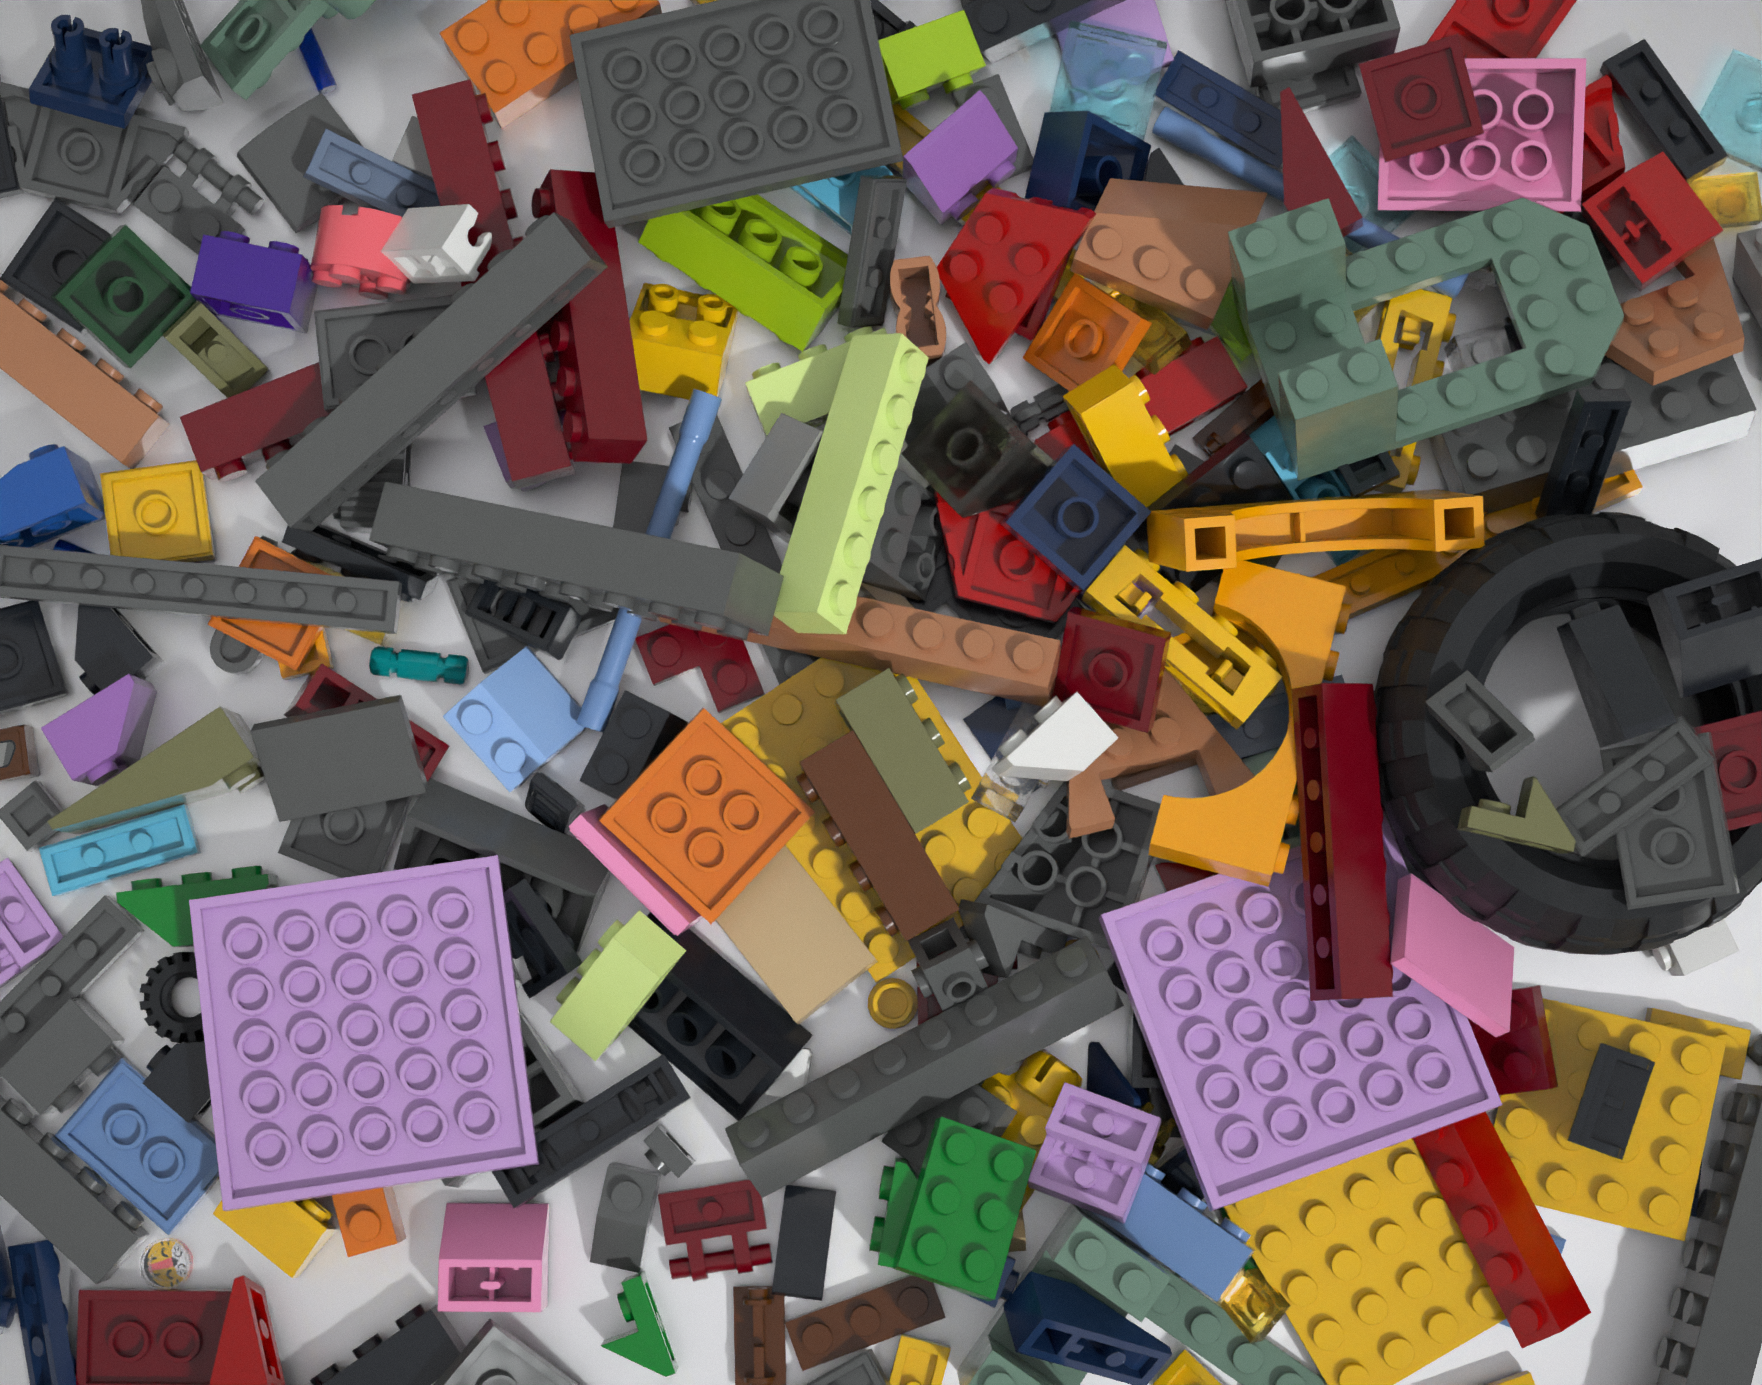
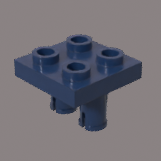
M71 15L56 17L51 23L54 46L29 87L30 103L126 129L152 82L146 64L154 61L151 45L132 41L131 34L125 30L122 31L121 37H119L118 28H108L99 32L84 28L83 21L78 17L74 18L73 24L71 23Z

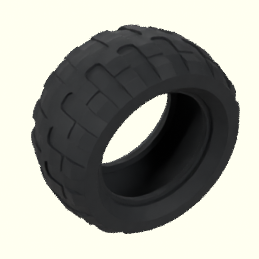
M1621 512L1545 516L1503 531L1485 540V545L1481 548L1468 550L1428 583L1418 598L1412 603L1403 619L1398 623L1383 653L1384 659L1374 690V702L1377 708L1375 722L1377 753L1380 764V801L1386 809L1389 820L1397 834L1396 840L1406 858L1417 871L1420 870L1431 884L1460 913L1474 922L1477 921L1495 932L1507 936L1513 941L1544 950L1589 955H1613L1651 950L1671 944L1675 940L1687 937L1702 928L1710 927L1726 918L1762 882V823L1729 831L1740 893L1628 910L1619 859L1599 860L1571 853L1560 854L1457 829L1462 808L1469 806L1478 807L1479 799L1501 802V800L1495 793L1486 771L1474 770L1469 765L1462 745L1429 713L1425 701L1467 670L1484 686L1489 671L1501 650L1526 624L1539 618L1569 614L1568 611L1595 601L1600 602L1602 610L1619 604L1629 626L1648 637L1665 652L1647 597L1662 589L1723 571L1736 565L1719 554L1720 548L1695 534L1677 527L1674 529L1665 528L1650 521H1645V518ZM1762 673L1694 694L1693 697L1697 705L1701 726L1762 711Z

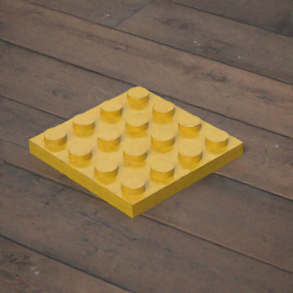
M1542 998L1558 1087L1501 1095L1502 1105L1498 1107L1494 1128L1531 1199L1536 1206L1685 1241L1727 1040ZM1600 1043L1655 1062L1622 1160L1567 1141Z

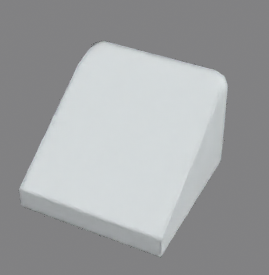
M802 1048L767 1089L765 1095L783 1098L807 1085L813 1053L810 1052L811 1049Z

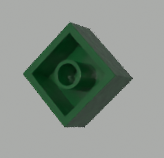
M127 225L119 226L50 296L55 303L126 368H132L196 301L190 294L191 287Z

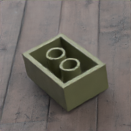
M890 668L836 699L834 705L849 730H853L916 834L967 804L969 801L964 792L971 789V786L957 762L955 761L947 765L937 749L944 745L945 742L930 717L922 722L912 707V704L918 700V697L906 676L901 673L894 677Z

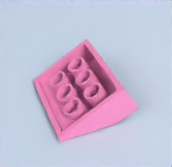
M1464 58L1484 134L1385 163L1381 145H1379L1378 211H1484L1520 198H1525L1556 212H1581L1586 58Z

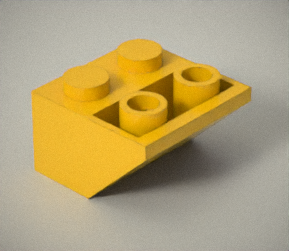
M643 283L629 320L640 390L690 400L693 389H697L719 397L726 374L739 311L716 294L702 295L678 290L667 284L654 285Z
M314 1198L233 1211H223L221 1200L213 1212V1215L291 1278H298L337 1230L328 1222L334 1214Z

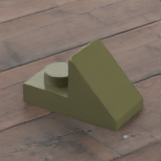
M199 300L163 334L164 338L227 398L249 390L269 370Z
M1534 776L1523 780L1515 816L1510 815V805L1486 799H1479L1478 807L1469 806L1461 810L1458 830L1560 854L1574 852L1576 843L1574 837Z

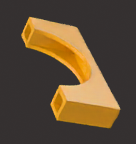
M1245 560L1237 562V568L1223 569L1212 617L1214 614H1219L1227 619L1234 627L1259 643L1265 652L1276 661L1278 665L1276 668L1280 675L1283 676L1282 681L1288 700L1289 713L1286 736L1279 750L1266 767L1255 777L1237 788L1218 795L1201 798H1180L1163 795L1148 855L1269 887L1273 872L1283 874L1291 845L1281 842L1285 824L1295 826L1299 814L1298 794L1293 793L1297 781L1291 689L1320 684L1322 679L1332 682L1340 652L1330 650L1335 632L1345 633L1352 607L1350 604L1342 603L1346 586Z

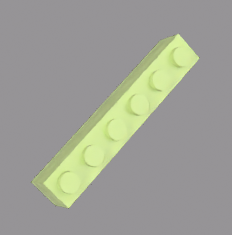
M902 333L853 335L780 571L784 578L774 616L797 633H847L929 359Z

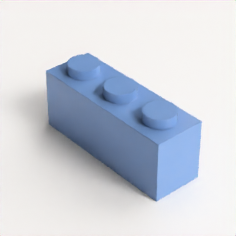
M1148 1162L1124 1224L1100 1214L1092 1213L1216 1302L1221 1301L1255 1251L1254 1248L1246 1243L1251 1234L1226 1217L1221 1224H1218L1203 1213L1208 1206L1206 1202L1182 1187L1178 1194L1161 1183L1166 1174Z

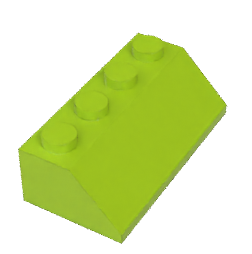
M758 194L649 219L638 243L652 251L657 258L670 263L694 279L699 286L712 291L733 305L741 314L751 317L775 333L780 340L793 345L802 352L824 330L841 303L848 254Z

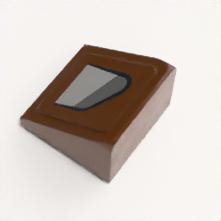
M18 725L0 729V782L39 776L33 727Z

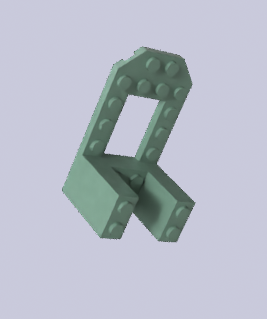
M1329 198L1228 231L1234 303L1298 481L1336 469L1341 465L1351 464L1382 452L1400 448L1590 385L1624 319L1623 310L1589 225L1525 198H1520L1346 256V244ZM1491 266L1522 349L1398 390V384L1381 339L1365 344L1353 311Z
M1070 1204L1013 1290L1014 1292L1030 1271L1073 1283L1123 1317H1126L1129 1313L1141 1323L1146 1317L1241 1385H1326L1323 1378L1073 1204ZM1006 1301L1002 1303L957 1369L960 1385H1080L1088 1373L1016 1353L1003 1307Z

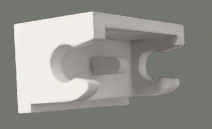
M470 204L408 208L381 252L414 284L475 281L479 275L477 268L490 249L492 234L490 232L482 233L474 246L469 243L467 238L468 231L474 226L478 212Z

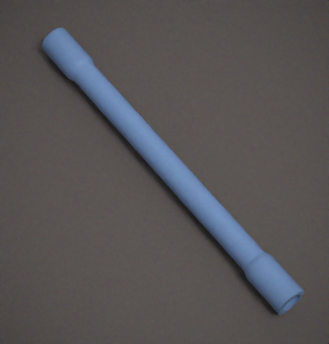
M1168 107L1162 110L1154 124L1153 134L1188 153L1196 154L1284 203L1283 173L1210 134L1203 126ZM1363 218V226L1345 236L1367 249L1400 239L1398 236ZM1470 273L1431 285L1430 287L1455 300Z
M693 389L679 429V439L645 534L667 539L671 538L702 447L707 442L722 401L721 398ZM620 608L618 610L597 673L590 682L576 722L579 725L604 733L609 723L619 694V684L642 618L627 614V610Z

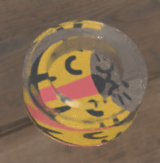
M162 1238L152 1242L143 1250L139 1259L140 1275L145 1283L154 1289H174L182 1285L189 1278L193 1269V1256L190 1249L185 1243L175 1238Z

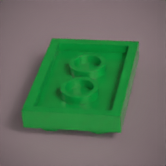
M942 1116L935 1119L892 1268L988 1302L995 1300L1037 1150Z

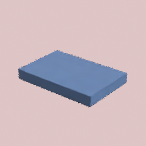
M126 1057L121 1058L54 1136L167 1235H170L219 1180L215 1135L199 1121L186 1122L142 1084L147 1076Z

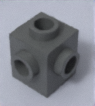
M954 918L908 940L919 963V967L911 970L924 998L934 994L943 1012L988 988L980 971L989 966L976 939L966 942Z

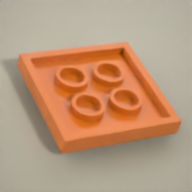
M702 707L598 820L702 917L712 924L808 821L815 811Z

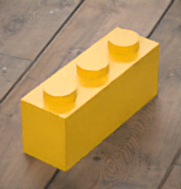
M1113 364L1063 395L1098 466L1146 508L1189 475L1177 455H1169L1164 445L1170 441L1169 434L1155 414L1150 417L1144 405L1150 401L1149 394L1135 374L1128 378Z

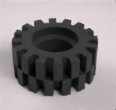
M195 952L173 953L170 957H163L157 961L159 965L155 968H150L146 973V976L149 977L147 983L141 984L140 992L144 993V1001H139L140 1009L145 1010L148 1016L144 1020L148 1026H154L157 1029L155 1032L162 1038L167 1037L171 1039V1042L191 1043L204 1041L202 1014L200 1013L194 1017L182 1016L175 1011L171 1003V992L178 981L187 977L198 979Z

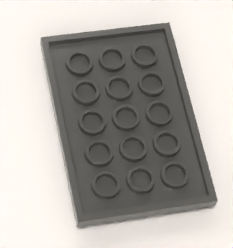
M717 0L570 35L603 217L608 228L904 161L870 0Z

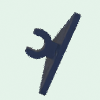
M1090 1042L1088 1046L1087 1091L1136 1109H1149L1151 1103L1147 1088H1133L1100 1042Z

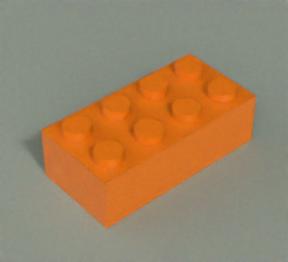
M488 0L439 34L447 51L467 80H471L476 93H486L492 116L500 128L503 129L578 79L570 35L662 14V10L658 0Z

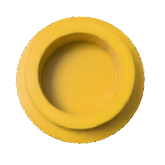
M898 978L884 979L878 982L870 991L868 997L869 1013L876 1023L885 1028L895 1029L903 1027L914 1018L917 1012L916 992L904 980Z

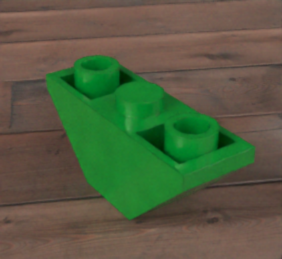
M249 866L231 869L232 878L213 880L212 872L181 875V885L162 887V878L131 881L132 891L116 892L117 903L171 946L191 947L194 946L189 900L276 888L278 886V876L263 874L262 866Z

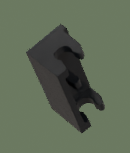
M1600 1043L1567 1141L1622 1160L1655 1062Z

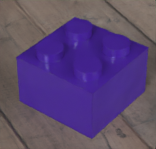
M220 231L219 237L203 234L190 294L197 301L202 302L211 312L218 316L307 334L318 284L312 282L313 271L310 268L311 265L308 259L299 254L298 247L278 241H270L268 247L249 244V237L230 231Z

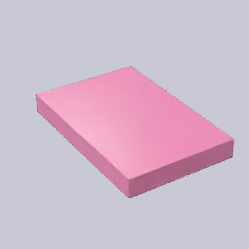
M605 804L580 814L569 825V831L673 935H680L703 918L598 820L608 809Z
M1412 873L1398 879L1390 964L1494 1037L1510 1032L1514 947L1477 921L1474 922L1460 913L1444 896Z

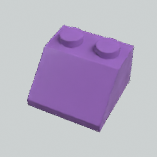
M979 90L903 156L902 178L907 179L906 186L941 225L952 216L958 221L977 205L979 200L975 196L987 185L990 184L993 188H997L1016 170L1013 163L1016 161L1018 147L987 97Z
M128 674L41 727V730L73 781L98 786L140 760L157 690L151 682Z

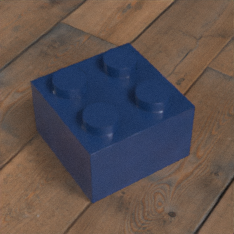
M1072 444L1064 449L1000 524L1075 590L1082 591L1085 590L1136 531L1151 511L1077 446Z

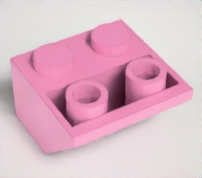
M447 1203L439 1253L438 1312H542L548 1304L549 1203H525L518 1208H513L511 1203Z

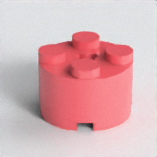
M327 205L322 207L310 267L313 271L312 282L332 288H341L342 283L359 287V295L378 300H387L389 293L406 294V290L410 288L411 281L381 252L402 217L365 207H358L357 214L342 215L343 205Z

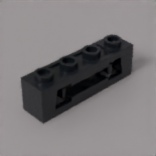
M663 1054L537 1132L535 1135L539 1164L492 1171L513 1208H518L691 1100V1097Z

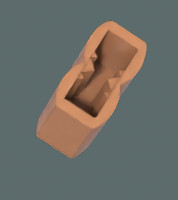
M930 256L894 260L890 272V299L897 316L896 333H902L929 357L926 366L928 367L944 357L946 347L945 321L938 308L940 295L939 273Z

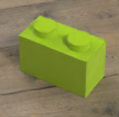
M964 10L879 40L892 105L900 103L903 110L929 101L930 96L928 92L943 87L946 94H951L972 85L974 82L971 76L986 66Z

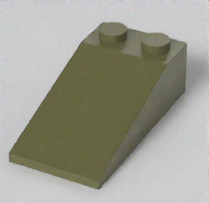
M220 706L47 822L52 830L82 834L183 804L186 805L229 793L236 788L239 793H243L265 779L250 732L251 730L240 714Z

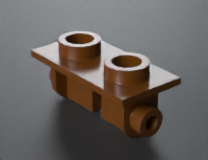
M1262 378L1192 437L1209 458L1240 433L1245 432L1249 436L1274 416Z
M733 1286L735 1385H786L785 1297L773 1295L772 1286Z

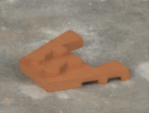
M1714 238L1675 266L1685 278L1684 280L1676 281L1671 285L1620 304L1624 313L1623 323L1605 356L1654 386L1743 351L1745 336Z
M1164 669L1152 729L1146 733L1104 721L1117 735L1118 739L1083 772L1066 781V798H1068L1066 832L1070 839L1113 828L1115 817L1101 780L1195 759L1209 796H1214L1237 788L1255 776L1174 677Z

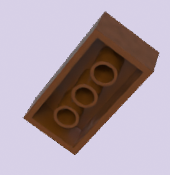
M853 730L799 762L803 773L796 776V780L811 804L819 799L830 816L822 821L825 829L837 848L845 843L847 844L856 859L848 867L864 892L871 888L875 891L882 905L876 907L874 911L891 937L899 932L901 937L908 941L959 910L957 903Z

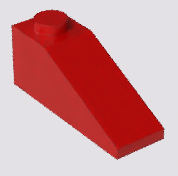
M244 1275L237 1277L233 1281L209 1385H285L265 1290L262 1286Z

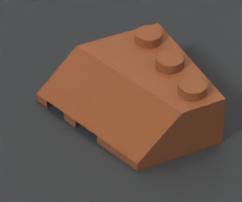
M1110 178L1095 208L1096 216L1087 227L1075 253L1070 271L1208 330L1232 278L1228 231L1255 223L1267 193Z

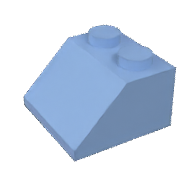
M528 646L480 682L443 715V718L509 792L525 783L587 728L576 723L582 707Z

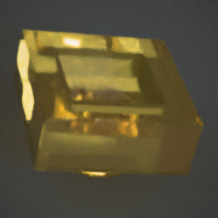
M1259 1268L1248 1269L1220 1304L1250 1343L1263 1341L1291 1306L1276 1288L1268 1284Z

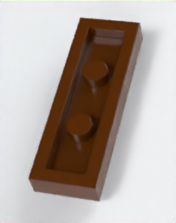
M909 1274L785 1320V1325L800 1367L804 1371L946 1317L934 1283Z

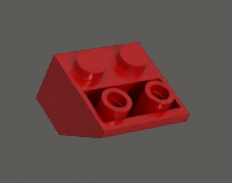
M1664 152L1623 173L1585 201L1581 206L1580 212L1640 292L1723 232L1722 227Z

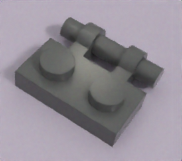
M184 140L174 152V156L187 165L184 173L179 178L164 166L133 204L147 217L199 255L203 234L219 237L220 231L242 234L245 229L231 216L239 206L251 215H254L262 207L264 199L251 190L252 184L241 175L233 176L216 163L217 157L206 148L199 150L190 142ZM205 179L222 192L215 204L196 191Z

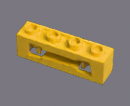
M1419 289L1384 301L1375 340L1381 339L1392 371L1398 348L1413 351L1416 344H1419L1420 331L1425 332L1422 348L1412 360L1406 387L1440 377L1443 374L1445 362L1437 360L1441 342L1449 343L1456 322V314L1449 312L1452 298L1446 295ZM1400 322L1402 323L1401 332L1397 342L1394 343L1397 324ZM1416 442L1396 448L1395 456L1390 457L1400 473V478L1376 488L1374 491L1382 493L1402 492L1406 484L1414 485L1421 462L1420 456L1413 455Z
M1124 545L1088 587L1081 600L1095 612L1164 630L1146 614L1142 619L1137 617L1153 597L1157 601L1154 606L1216 659L1221 655L1226 659L1215 673L1209 677L1205 674L1209 667L1171 636L1165 670L1237 730L1283 677L1275 671L1278 666L1276 661L1259 647L1254 646L1250 650L1236 638L1238 630L1227 619L1219 614H1214L1211 617L1197 605L1199 598L1186 585L1179 581L1171 584L1157 571L1160 569V566L1149 562L1148 553L1139 548L1133 552ZM1136 583V584H1137L1139 587H1141L1145 592H1142V591H1141L1140 589H1138L1134 584ZM1117 599H1120L1123 603H1125L1128 607H1130V610H1129L1127 607H1125L1121 602H1119ZM1233 665H1234L1237 669H1239L1244 675H1241L1238 671H1236V670L1233 668ZM1217 683L1222 684V685H1223L1229 692H1231L1232 694L1230 695L1226 690H1224V689H1223L1220 685H1218Z

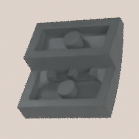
M322 93L273 123L237 152V158L295 233L319 220L322 207L337 205L339 200L345 198L303 177L325 129L362 146Z

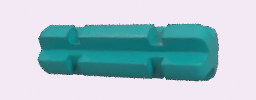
M377 646L371 651L369 668L370 673L373 675L390 677V674L397 673V678L437 682V679L444 678V683L461 685L467 680L469 661L466 656L448 654V657L442 658L441 653L401 649V652L396 653L394 648Z

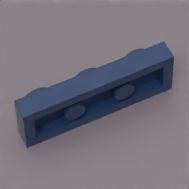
M1178 50L1174 61L1169 65L1153 94L1278 169H1282L1281 110Z
M47 1239L8 1246L30 1385H76V1360L71 1353L67 1331L69 1317L67 1308L62 1301L58 1277L60 1262L54 1251L53 1244Z

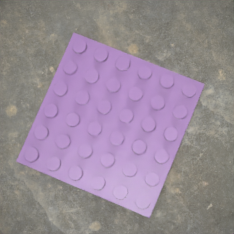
M1384 816L1382 832L1384 858L1387 864L1385 879L1387 909L1390 915L1389 942L1391 958L1397 881L1408 875L1409 872L1388 820ZM1301 845L1289 849L1283 874L1273 872L1269 887L1217 874L1104 913L1099 917L1100 924L1210 1212L1502 1105L1468 1018L1393 966V997L1310 1001Z
M498 855L189 900L223 1211L247 1209L539 1164L506 905L503 895L501 866Z

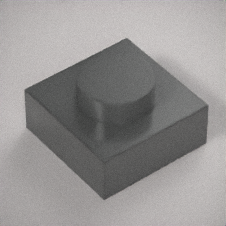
M35 780L0 809V819L26 851L33 852L57 832L52 830L47 821L62 812L63 809L40 781Z
M662 1124L643 1140L650 1148L644 1155L664 1176L672 1171L679 1178L695 1162L692 1156Z

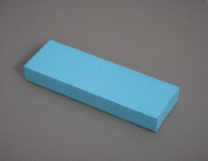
M185 804L39 848L51 894L55 897L201 853L189 808Z

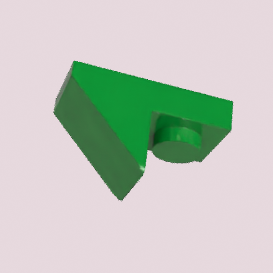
M645 1271L626 1277L621 1282L624 1291L617 1293V1298L626 1322L635 1320L637 1328L606 1339L600 1346L665 1377L673 1375L677 1372L678 1364Z

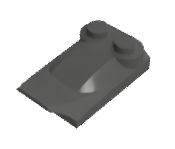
M141 0L143 19L154 60L146 64L155 88L158 92H163L169 106L177 104L184 112L207 110L224 103L204 51L200 47V41L184 1Z

